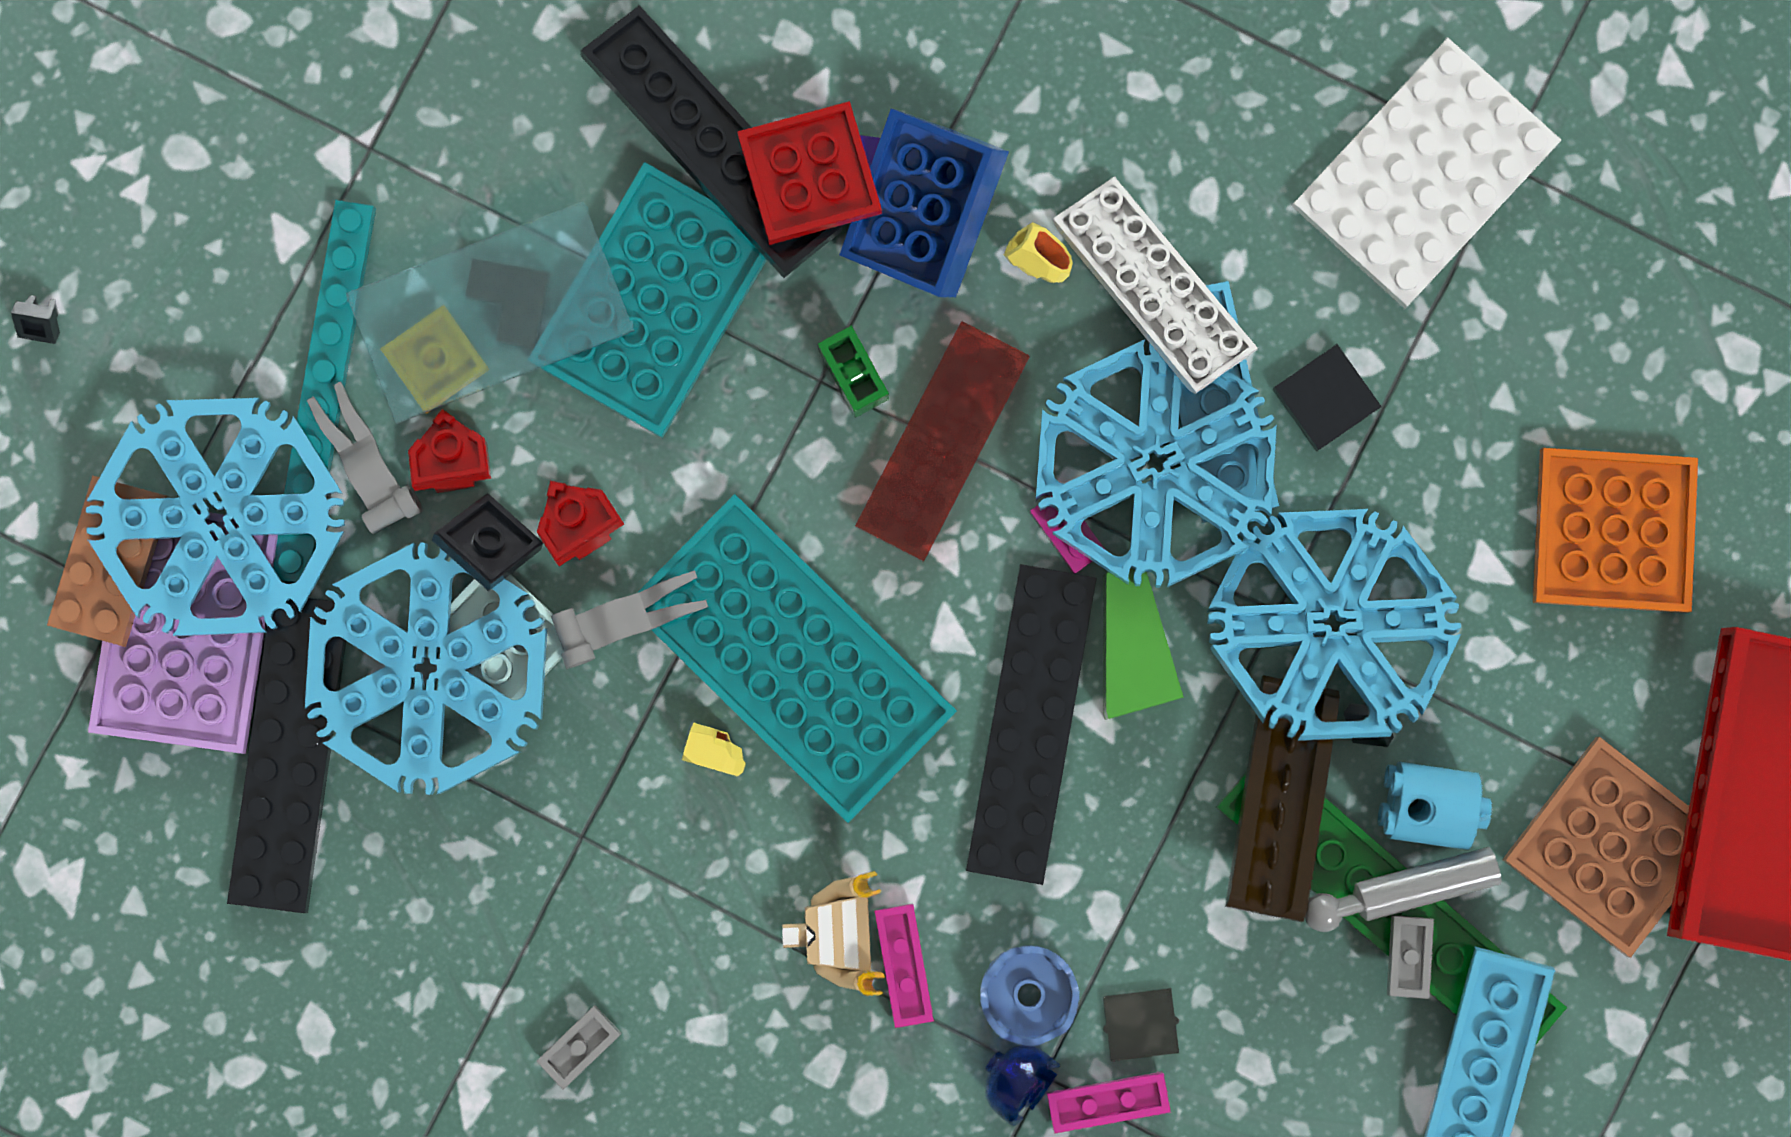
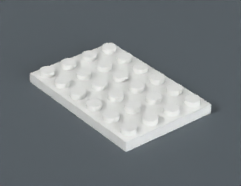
M1447 38L1293 203L1292 207L1405 309L1558 145L1561 139L1454 42Z

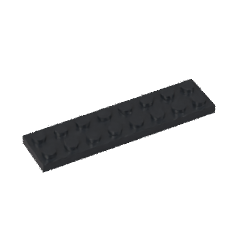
M640 5L581 49V57L783 278L842 232L843 226L840 225L769 245L737 134L738 131L752 127Z
M1023 564L1019 566L966 871L1040 885L1044 883L1097 580L1095 577Z
M308 598L301 612H299L296 603L290 599L287 604L292 606L295 617L290 619L284 609H277L273 613V620L277 628L273 630L267 626L266 629L267 633L265 636L227 904L308 913L331 748L324 745L323 742L333 738V734L328 737H318L316 734L327 726V718L320 715L315 719H309L307 716L311 710L321 708V702L312 705L309 709H305L310 617L314 618L318 623L326 625L327 620L318 617L314 609L318 607L325 612H330L335 607L334 601ZM341 637L331 638L325 647L323 681L325 687L333 692L340 690L346 640Z

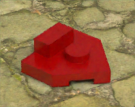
M443 409L432 420L433 424L421 439H417L408 450L411 483L414 491L434 488L436 493L472 488L475 487L474 481L491 479L488 447L485 438L474 430L467 428Z
M550 481L547 491L548 499L543 517L540 518L537 533L554 561L560 567L575 556L581 560L612 540L609 534L623 526L624 522L603 490L569 486L565 483Z

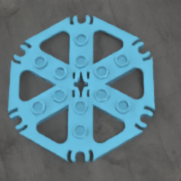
M1144 339L1064 377L1063 381L1069 383L1075 390L1072 391L1069 386L1063 383L1057 385L1056 390L1066 397V401L1063 404H1055L1049 399L1046 401L1045 406L1047 410L1058 416L1054 417L1047 414L1042 409L1036 500L1041 496L1052 495V497L1041 500L1038 508L1041 511L1047 507H1054L1058 511L1057 517L1047 522L1049 529L1056 528L1063 522L1066 524L1062 529L1053 531L1054 536L1126 584H1129L1128 574L1132 568L1135 570L1133 576L1135 586H1140L1141 575L1144 572H1152L1156 577L1155 588H1160L1164 578L1163 571L1168 573L1169 581L1167 587L1248 549L1250 545L1243 543L1237 537L1239 534L1245 541L1254 543L1257 536L1248 530L1247 524L1251 521H1256L1260 525L1265 526L1268 522L1267 517L1261 512H1256L1255 509L1264 511L1269 517L1272 514L1277 425L1269 430H1260V428L1268 427L1274 420L1273 415H1269L1266 418H1258L1254 414V409L1264 404V397H1256L1248 403L1246 400L1251 396L1258 395L1259 390L1231 372L1226 371L1212 383L1227 392L1230 398L1229 405L1178 429L1181 380L1150 343L1149 355L1144 354ZM1126 368L1138 370L1142 378L1139 426L1091 396L1090 390L1093 384ZM1062 432H1072L1112 458L1113 461L1065 484L1060 483L1055 479L1053 473L1056 438ZM1250 444L1258 452L1256 490L1253 494L1244 496L1198 465L1239 445ZM1154 453L1157 458L1174 454L1163 463L1162 472H1157L1155 468H1145L1138 472V470L1144 468L1149 463L1150 454ZM1180 464L1179 467L1171 469V467ZM1150 477L1152 478V480L1142 484V481ZM1134 496L1131 546L1126 555L1114 556L1083 535L1081 524L1085 519ZM1176 500L1217 527L1221 532V542L1217 546L1188 560L1178 561L1174 559L1170 553L1173 501Z
M260 398L165 400L171 406L173 416H169L167 409L161 404L155 405L160 413V420L155 424H149L142 414L138 415V422L145 429L143 434L136 429L133 421L130 422L87 499V502H104L103 507L91 505L86 508V513L100 514L102 516V524L97 528H86V532L93 536H101L103 534L105 536L104 539L96 541L88 540L137 618H140L142 610L147 605L150 608L145 612L143 622L150 624L153 617L158 613H162L166 617V623L161 630L164 633L168 634L175 626V620H179V624L172 636L267 633L261 625L260 617H264L267 626L273 630L276 629L277 625L273 620L274 611L284 609L290 619L294 618L295 612L292 606L287 604L290 599L296 603L299 612L302 611L344 534V531L337 533L327 531L329 526L333 528L345 526L344 520H333L329 517L330 509L334 506H344V500L340 498L327 500L326 496L331 494L343 493L295 417L293 416L290 425L283 430L282 427L286 425L289 419V413L283 410L277 420H268L266 413L271 404L266 400L260 404L258 414L253 413ZM234 415L241 422V430L215 476L186 432V423L193 416ZM284 444L291 445L297 450L314 477L313 489L305 494L253 495L279 446ZM138 449H147L151 451L180 498L122 499L116 494L115 485L132 454ZM215 492L219 494L220 498L222 499L221 502L218 501L217 497L214 494ZM207 499L211 506L219 511L226 509L227 514L224 515L223 521L229 534L226 535L223 529L215 523L207 524L206 520L210 517V512L204 500ZM195 504L202 512L201 514H198L195 508L193 507ZM234 519L239 528L236 529L231 520ZM213 531L219 540H214L213 536L211 535ZM310 534L316 540V549L299 580L293 584H285L280 580L253 536ZM180 538L157 582L149 589H141L135 584L117 555V547L123 540ZM217 558H219L244 597L247 604L246 611L243 615L235 618H197L192 614L191 606Z
M1368 509L1278 513L1277 518L1272 515L1269 517L1267 524L1273 533L1265 535L1261 533L1257 526L1252 528L1251 533L1257 536L1254 543H1250L1243 539L1242 542L1250 545V547L1235 555L1207 613L1213 612L1208 614L1207 624L1216 623L1223 627V632L1210 634L1209 643L1212 644L1210 650L1262 723L1265 720L1266 714L1271 709L1274 712L1269 720L1270 728L1273 729L1281 718L1290 721L1291 728L1287 735L1290 738L1296 735L1300 724L1304 725V730L1299 740L1390 737L1393 732L1398 733L1403 726L1398 721L1397 714H1406L1413 723L1419 717L1418 710L1421 716L1425 712L1461 634L1453 635L1459 632L1461 623H1449L1444 617L1445 614H1453L1458 611L1459 604L1455 603L1456 595L1404 526H1402L1397 538L1393 537L1397 528V521L1393 520L1386 530L1377 528L1375 522L1379 513L1376 511L1370 515L1366 524H1363V517ZM1342 530L1350 536L1351 544L1332 583L1329 582L1299 541L1298 536L1302 532ZM1391 557L1402 558L1426 590V597L1421 599L1367 601L1385 562ZM1252 563H1262L1268 568L1293 604L1237 606L1233 596L1248 566ZM1330 615H1335L1337 621L1346 624L1340 625L1338 632H1333L1330 625H1324L1322 622H1327ZM1425 641L1430 644L1433 649V656L1419 685L1414 688H1407L1375 643ZM1300 646L1279 690L1274 694L1261 692L1239 661V653L1246 648ZM1336 663L1369 708L1368 717L1362 721L1323 722L1315 715V706Z
M412 543L332 584L340 588L345 594L342 597L337 592L326 591L325 594L332 598L335 603L332 611L325 612L318 607L314 609L318 617L327 621L326 625H323L310 617L305 709H309L312 705L321 702V708L311 710L307 716L309 719H315L320 715L327 718V726L316 733L318 737H328L334 731L336 732L332 739L323 742L324 745L397 792H401L400 785L404 776L406 777L403 786L405 794H413L414 782L417 779H422L426 783V795H433L436 786L434 778L438 779L439 789L437 794H441L521 753L508 743L510 739L516 745L526 747L528 742L519 737V728L524 724L535 730L539 727L535 720L526 717L527 712L535 714L541 720L543 717L547 628L531 635V630L542 627L545 621L543 618H538L533 622L526 620L525 612L536 605L534 600H525L517 606L516 603L521 598L530 594L504 579L492 588L500 598L498 608L450 633L453 577L458 573L467 572L452 558L450 561H447L449 556L441 548L438 557L429 558L427 555L428 544L426 543L419 544V559H415L414 551L416 544ZM396 570H405L411 578L408 632L364 605L360 599L361 590L366 585ZM333 637L345 639L386 666L339 691H330L324 685L325 647L327 642ZM516 645L523 646L528 652L526 692L518 700L510 699L467 671ZM414 646H417L416 658H414ZM428 647L430 663L437 665L436 673L429 674L425 690L423 673L417 672L416 667L417 664L424 663ZM413 678H415L414 689H412ZM403 704L401 752L397 762L391 765L384 764L353 743L351 735L354 728ZM445 705L487 731L492 738L491 747L486 752L454 768L447 767L442 762Z

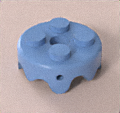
M1023 945L1001 953L991 962L981 982L980 1001L985 1018L1000 1037L1021 1045L1037 1046L1064 1034L1070 1028L1078 1007L1079 988L1071 968L1059 955L1040 946ZM1027 983L1035 984L1040 990L1038 1002L1031 1006L1023 1005L1018 1000V990Z

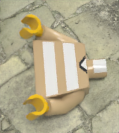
M875 871L864 873L857 877L833 881L813 895L811 906L805 907V923L782 925L783 948L807 947V964L813 965L816 974L839 987L858 990L866 996L882 995V991H876L873 988L872 982L874 978H885L882 972H864L871 971L868 897L881 892V889L873 891L868 886V879L878 876Z

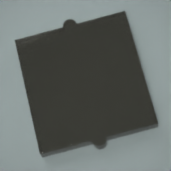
M1171 988L1103 996L1106 1020L1103 1031L1108 1036L1111 1061L1179 1053L1176 1024L1179 1023V1019L1174 1015Z

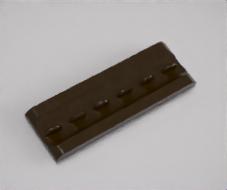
M1263 675L1260 691L1265 694H1274L1279 690L1284 679ZM1323 689L1315 706V715L1319 720L1323 722L1337 721L1340 702L1339 690ZM1271 709L1266 714L1263 723L1257 714L1255 716L1225 907L1303 922L1308 909L1334 739L1299 740L1304 730V725L1301 724L1296 735L1290 738L1287 736L1291 728L1289 720L1281 718L1273 729L1269 727V720L1274 712Z

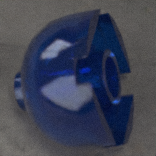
M1015 1046L1005 1054L998 1051L989 1060L985 1068L990 1073L985 1082V1096L990 1107L1011 1126L1019 1124L1025 1119L1019 1113L1025 1107L1033 1110L1038 1105L1057 1076L1051 1069L1060 1068V1063L1034 1046Z

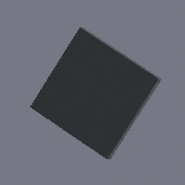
M1338 344L1273 388L1316 451H1319L1382 407Z
M488 493L437 530L432 538V541L487 591H490L541 551L544 544Z

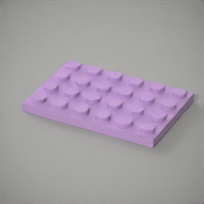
M210 513V517L206 520L207 524L215 523L223 529L226 535L229 534L224 526L223 517L225 514ZM234 519L231 520L236 529L239 528ZM213 531L211 535L213 536L214 540H219ZM278 535L253 536L273 567ZM180 538L158 539L144 589H149L155 585ZM217 558L191 606L192 614L200 619L235 618L243 615L246 611L247 604L244 597L219 558ZM147 605L142 610L140 618H137L135 615L126 647L102 641L88 727L89 733L246 754L265 633L172 636L178 628L179 620H175V626L168 634L164 633L161 630L166 623V617L162 613L156 614L150 624L143 622V616L150 608ZM260 617L261 625L266 629L264 617Z

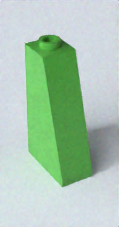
M1132 568L1128 574L1129 584H1126L1110 572L1103 575V714L1105 720L1184 698L1148 574L1144 572L1141 575L1140 586H1135L1133 582L1135 570Z

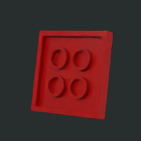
M850 101L737 132L769 245L882 214L881 204Z

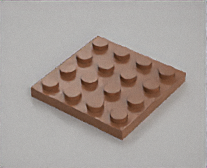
M1595 737L1502 860L1624 956L1631 958L1673 902L1689 806L1602 738Z

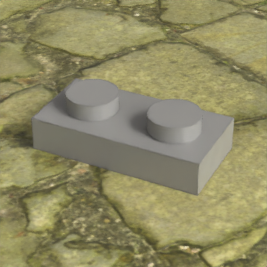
M1391 915L1387 995L1429 999L1434 919Z
M594 1005L536 1062L564 1090L622 1033Z

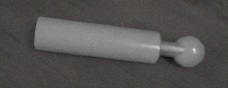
M1485 847L1355 883L1353 895L1337 899L1332 895L1320 893L1309 898L1305 920L1314 930L1330 932L1338 927L1342 917L1358 913L1366 921L1490 888L1501 884L1499 866L1492 849Z

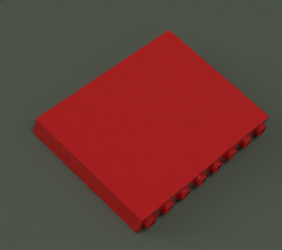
M1740 627L1721 628L1667 936L1791 961V638Z

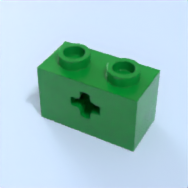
M852 325L817 344L822 359L855 418L889 400V393Z

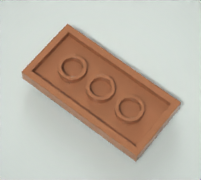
M92 475L47 626L126 647L135 614L88 541L104 539V534L93 536L86 532V528H97L102 524V516L100 514L86 513L87 507L91 505L103 507L104 502L100 501L87 502L88 497L100 478ZM118 482L115 485V492L122 499L171 498ZM158 539L123 540L117 547L119 559L135 584L141 589H144Z

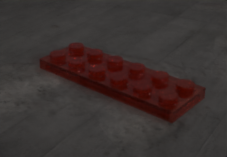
M961 321L855 527L924 562L1019 380L1030 355Z

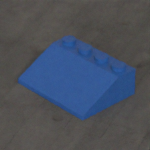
M890 109L870 166L882 214L851 222L839 255L935 296L956 297L1009 151L907 113Z

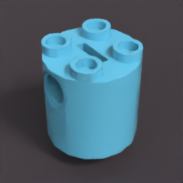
M1397 762L1396 766L1387 765L1384 775V787L1389 788L1387 803L1381 802L1378 811V826H1384L1383 831L1384 834H1387V838L1469 850L1473 845L1477 829L1488 828L1492 803L1490 798L1482 797V784L1479 773L1405 762ZM1419 799L1414 806L1408 807L1413 800Z

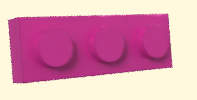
M913 903L875 910L895 1028L934 1021Z
M1163 1072L1046 1092L1054 1134L1171 1113Z

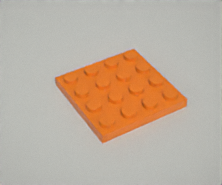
M1556 448L1540 449L1533 603L1679 613L1692 612L1698 458Z

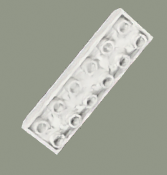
M1115 176L1053 218L1058 232L1189 391L1196 394L1223 373L1257 351V346Z

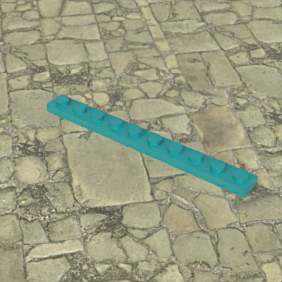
M335 200L297 416L298 424L329 473L335 447L320 429L307 400L314 396L326 415L338 428L341 409L334 385L340 381L344 388L346 385L376 208L372 205ZM292 446L284 494H305L313 489L314 477L297 450ZM278 535L273 569L281 581L295 583L299 580L316 549V540L312 535Z

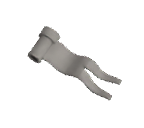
M341 381L336 383L334 387L342 415L356 440L355 444L334 425L314 396L307 400L320 429L337 450L349 481L368 509L367 512L362 514V519L372 534L381 531L404 517L410 519L423 512L422 505L412 488L408 484L401 488L386 466L373 434L354 409Z
M692 571L673 577L644 591L604 603L578 615H575L573 608L552 615L551 618L564 651L561 656L566 669L594 660V650L626 637L652 630L684 615L708 608L706 600L669 606L651 612H646L645 610L668 593L696 579V572Z

